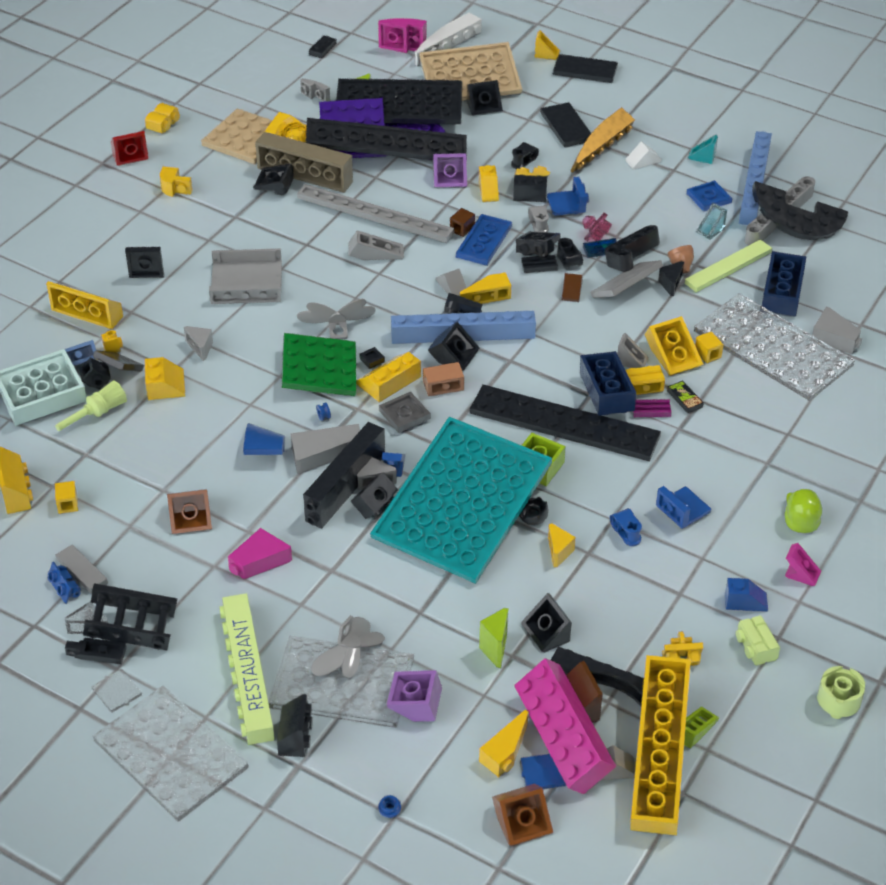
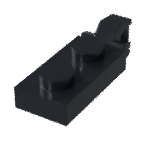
M85 637L84 640H79V642L67 641L65 645L66 655L73 656L80 660L121 665L127 649L126 642Z

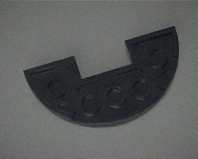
M757 181L752 185L754 200L758 202L763 216L777 224L776 228L796 238L805 240L829 238L842 228L848 217V211L818 201L815 204L814 212H810L786 204L785 190Z

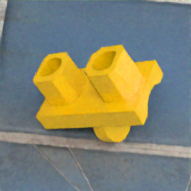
M679 631L677 638H670L671 644H664L662 657L680 658V656H687V659H691L690 666L700 664L701 653L704 649L703 642L692 643V637H685L684 632Z

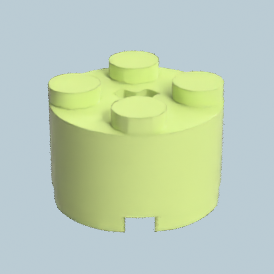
M834 666L827 669L821 678L817 700L821 708L834 719L851 716L861 707L865 692V681L861 674L854 669L846 670L842 669L843 666Z

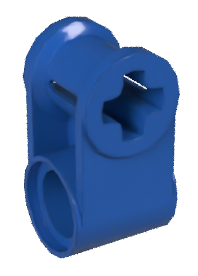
M630 508L610 515L612 528L619 534L625 544L629 546L640 544L642 524Z

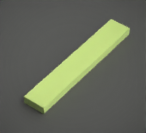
M758 240L686 278L684 284L698 292L772 253V247L762 240Z

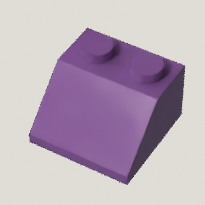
M466 154L433 155L434 187H467Z
M437 670L395 672L387 707L414 722L435 721L442 692V685Z

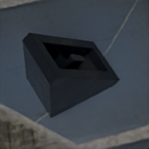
M682 261L663 266L659 269L658 282L670 296H674L683 276L684 262Z

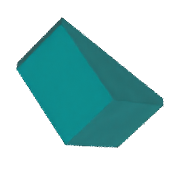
M717 134L693 147L688 158L712 164L716 155Z

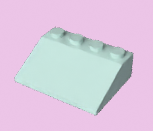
M65 349L0 370V393L15 426L86 402L85 386Z

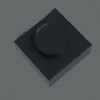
M376 347L359 354L360 360L369 369L385 362V357Z

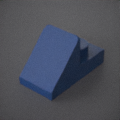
M382 452L384 463L395 467L396 477H401L406 454Z

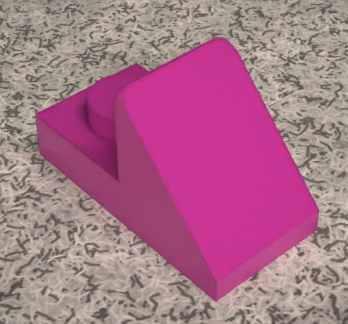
M799 543L792 544L786 556V560L790 565L785 576L798 582L815 586L821 570Z

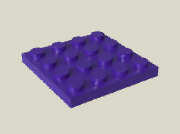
M382 98L319 102L320 119L384 126ZM334 150L352 155V158L386 157V155Z

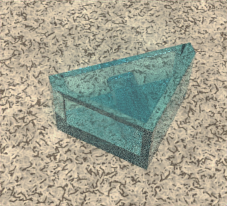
M712 203L696 232L709 240L725 229L727 210Z

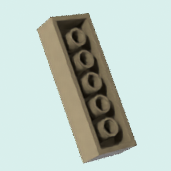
M264 132L255 142L257 168L260 170L264 167L292 164L294 179L343 193L353 183L352 155Z

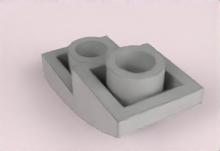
M300 79L302 94L310 99L317 97L322 101H330V87L314 80Z

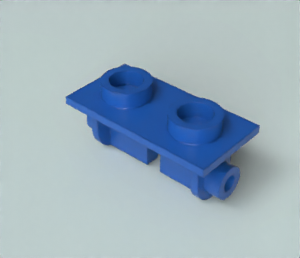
M52 562L47 578L56 589L57 594L67 604L69 597L77 598L80 596L81 589L74 580L72 581V576L65 566H57L55 562Z

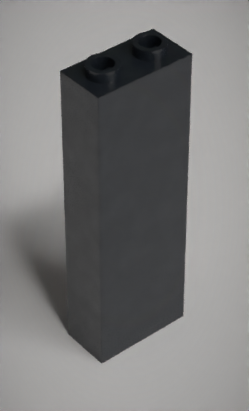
M367 422L305 491L303 499L306 522L322 529L358 488L357 474L372 457L379 461L382 460V452H385V428Z

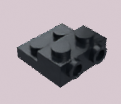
M529 231L516 239V253H521L524 256L537 254L540 257L548 256L549 253L554 251L555 243L561 239V233Z

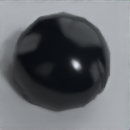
M541 497L530 498L519 517L528 525L535 526L543 523L549 513L547 501H543Z

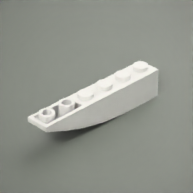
M469 12L438 29L415 52V65H421L420 52L450 49L480 33L482 19Z

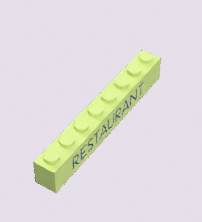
M247 593L222 597L223 606H219L221 619L225 618L226 622H222L224 635L228 634L229 637L225 639L226 649L232 653V655H228L230 668L234 667L235 670L231 672L233 685L237 684L238 687L234 689L236 702L240 701L241 706H237L239 719L244 720V723L240 724L242 737L247 736L248 745L273 741V724Z

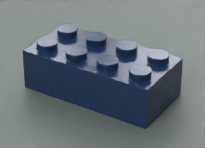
M772 251L761 311L796 317L807 256Z
M617 352L580 355V376L598 416L635 411L636 391Z

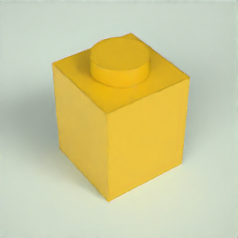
M712 331L696 337V349L705 363L722 357L723 343Z
M75 481L55 483V500L58 514L78 511Z

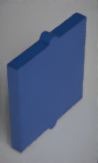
M550 754L520 758L523 770L522 777L525 779L526 786L536 784L543 789L566 786Z

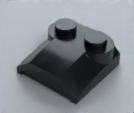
M292 164L261 168L253 189L274 191L275 194L279 195L286 194L294 179Z
M449 293L444 311L447 314L482 313L483 304Z

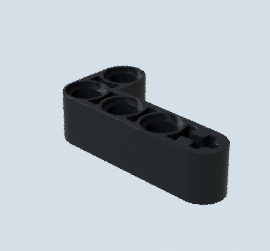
M645 226L605 248L607 266L619 271L633 269V258L660 244L658 226Z

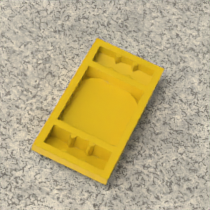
M282 112L277 113L264 131L301 142L306 140V124L300 122L292 115Z

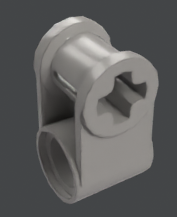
M546 205L529 207L528 215L534 232H548L549 226L547 221L549 220Z

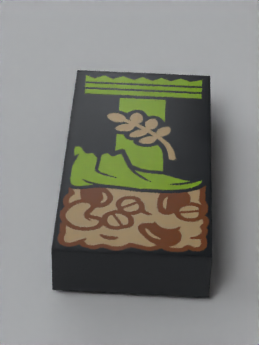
M683 380L667 386V392L687 413L703 408L704 402Z

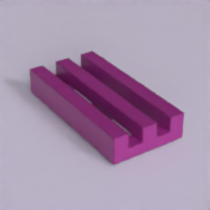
M670 399L636 400L633 417H671Z

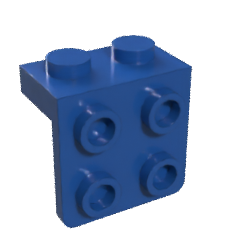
M573 177L572 191L547 194L553 215L586 213V203H589V195L585 192V184L581 182L580 177Z

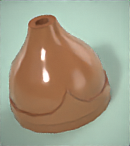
M692 245L680 246L670 250L668 257L672 264L680 261L684 262L683 274L690 272V266L694 260V250Z

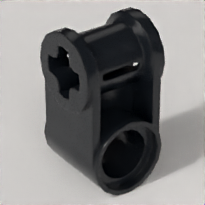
M522 142L512 150L513 160L511 166L515 169L524 168L538 157L539 149L526 142Z
M569 238L559 239L557 257L563 267L569 269L571 266L583 265V256L573 241Z

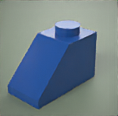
M727 578L725 589L726 610L768 612L767 593L750 579Z

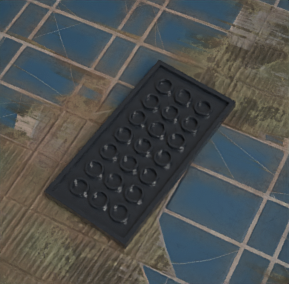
M338 78L336 101L382 98L384 123L461 124L462 80Z

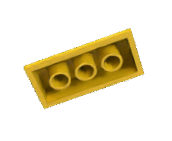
M50 281L46 283L52 311L113 329L123 318L122 304L120 302Z

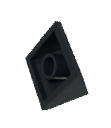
M498 80L467 84V105L472 115L503 111Z
M547 593L521 622L531 638L544 653L570 642L572 622L551 594Z

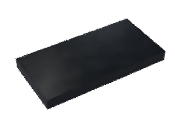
M559 54L553 69V75L613 83L618 62Z
M570 102L540 108L541 115L563 147L583 144L591 135V132Z

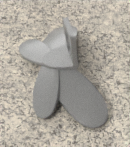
M362 298L346 304L337 312L323 304L308 303L306 307L309 311L298 313L297 318L305 323L329 322L330 338L347 339L346 320L368 318L375 313L376 309L372 306H365L366 300ZM336 325H340V328L343 329L342 334L336 335L333 332Z
M350 615L340 626L338 645L321 654L313 662L311 670L316 676H326L342 666L343 675L351 678L356 674L360 664V647L377 646L384 641L385 637L379 632H370L371 626L366 619L362 617L353 618Z

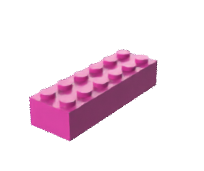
M544 658L514 685L568 789L585 794L616 767L559 664Z

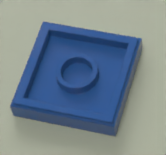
M715 180L688 188L686 193L704 212L730 204L733 199Z

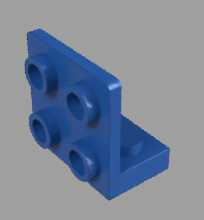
M665 486L660 487L657 491L656 506L681 529L711 513V508L686 486L674 493Z

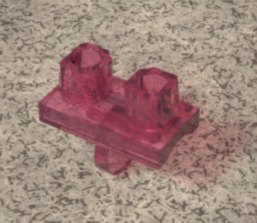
M603 212L597 221L594 216L588 215L584 217L582 221L584 228L589 229V233L585 236L584 240L588 242L592 238L599 243L605 233L607 234L613 224L606 220L608 216L606 213Z

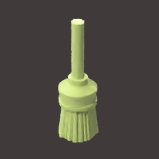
M113 380L99 392H94L93 395L87 396V404L84 405V408L56 424V429L61 431L86 415L94 414L96 417H100L103 413H107L109 409L127 402L123 388L118 382Z

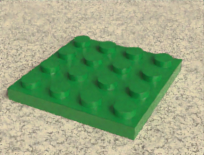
M284 333L281 388L355 396L356 341Z

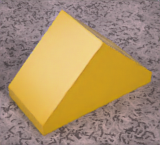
M539 30L535 40V58L556 60L560 50Z
M549 524L548 541L553 567H558L575 551L576 537L554 524Z

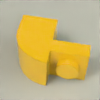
M162 167L160 183L164 194L171 197L175 193L191 195L193 191L191 177L180 176L179 168Z

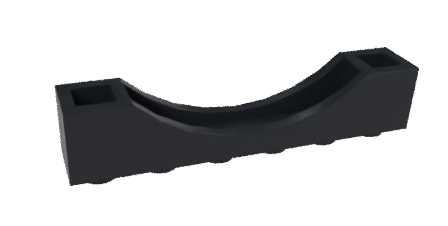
M557 647L551 661L559 664L565 675L580 662L585 661L597 684L615 688L642 706L643 677L594 660L591 657L575 653L570 649Z

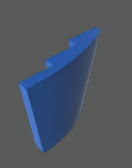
M248 423L244 438V455H283V452H285V435Z

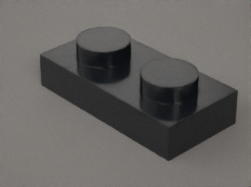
M323 35L309 49V55L322 59L337 44L336 39Z

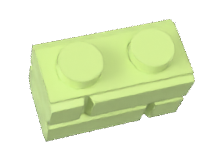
M761 615L741 620L738 623V629L736 630L737 641L743 643L746 657L748 659L751 658L754 665L757 666L778 659L780 646Z

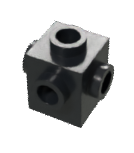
M91 357L79 369L82 382L99 390L111 379L108 365Z

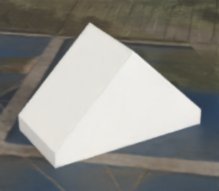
M641 141L626 158V162L635 170L662 162V159L653 149Z

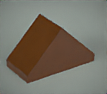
M565 273L562 293L563 301L579 302L583 275Z

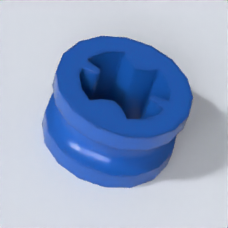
M326 402L322 406L320 404L316 405V411L321 421L324 418H331V412Z

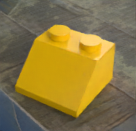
M164 357L145 359V384L148 400L185 397L183 368Z

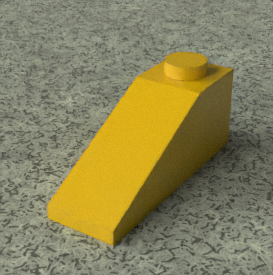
M506 272L492 274L460 291V296L481 304L511 299L512 285Z
M526 709L479 748V762L497 777H500L504 772H509L514 766L528 726L529 712Z

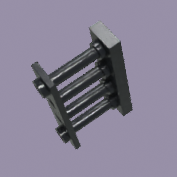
M94 583L90 603H95L96 607L93 620L85 619L83 636L126 642L127 644L168 651L171 634L164 632L167 617L174 618L178 598ZM105 605L117 607L114 624L101 622ZM126 609L138 611L135 628L122 626ZM147 613L159 615L156 632L143 630Z

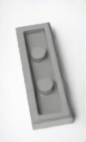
M73 545L55 554L56 560L62 566H65L68 572L90 594H92L94 583L108 584L107 578Z

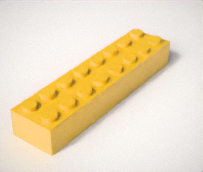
M646 655L630 830L677 835L691 659Z

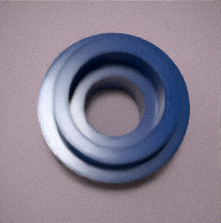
M387 795L379 802L378 810L382 816L393 818L400 813L401 803L395 796Z

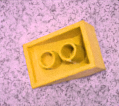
M682 316L649 326L644 334L651 351L669 376L703 365Z

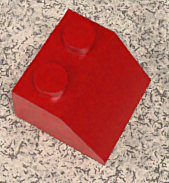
M145 131L112 137V154L117 166L149 159Z

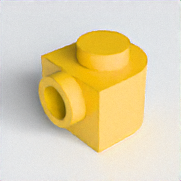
M110 330L101 334L104 351L121 352L120 348H123L121 337H117L116 331Z

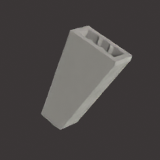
M359 424L290 433L297 474L332 462L360 431Z

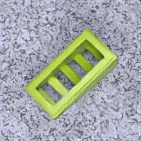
M702 706L686 717L684 745L688 748L693 747L718 722L719 717Z

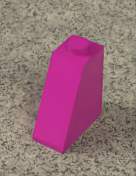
M260 528L228 556L229 570L232 574L247 579L289 563L292 560V551L290 545Z

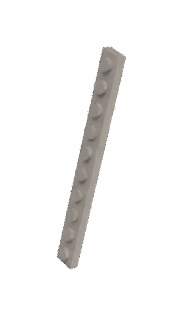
M307 184L297 193L298 199L447 243L454 234V228Z

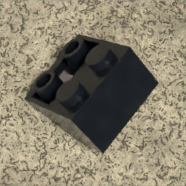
M302 694L282 706L277 737L278 756L305 757L306 748H310L311 736L309 735V730H312L313 717H311L312 703H308L307 694Z

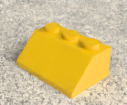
M406 352L356 380V384L378 402H381L421 377V360L410 352Z
M0 446V486L7 514L30 510V501L34 499L32 490L27 489V487H31L29 475L25 476L28 473L26 462L22 463L19 454Z

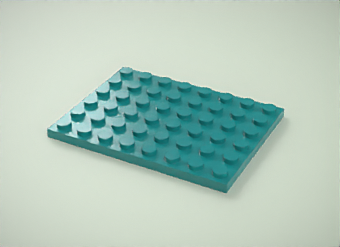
M449 416L371 531L370 536L372 539L476 584L552 464V458Z

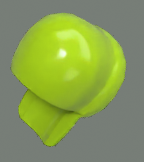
M800 489L793 493H788L786 496L787 506L784 513L787 526L798 533H811L817 530L821 524L823 509L818 495L810 489Z

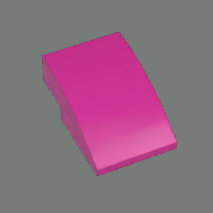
M411 18L379 20V48L407 53L408 50L417 51L421 44L427 40V21Z

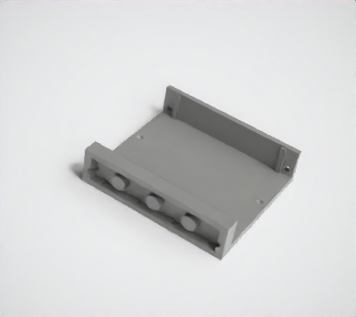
M281 248L212 250L211 286H209L211 304L281 302Z

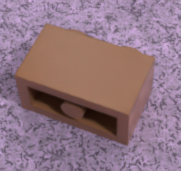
M459 362L423 368V383L428 397L464 390V375Z

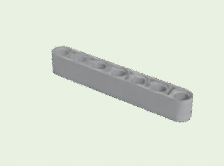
M809 176L802 177L786 191L785 203L800 208L813 196L815 179ZM761 213L748 224L745 243L751 245L758 240L763 241L777 229V224L771 219L767 220Z

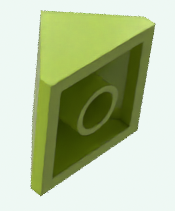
M503 608L480 621L479 649L497 668L502 666L508 633L509 608Z

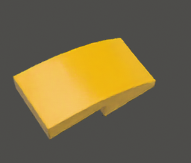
M538 166L534 167L531 173L529 169L520 167V169H516L514 174L548 177L550 171H547L546 167Z

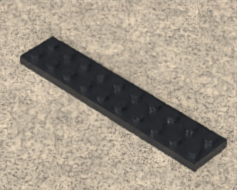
M307 118L305 143L319 147L433 160L434 154H466L467 161V135Z
M482 384L470 407V414L649 462L661 437V431L602 415L598 416V414Z

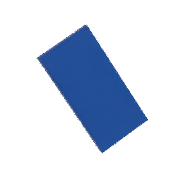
M481 214L457 250L456 258L488 266L512 228V222Z

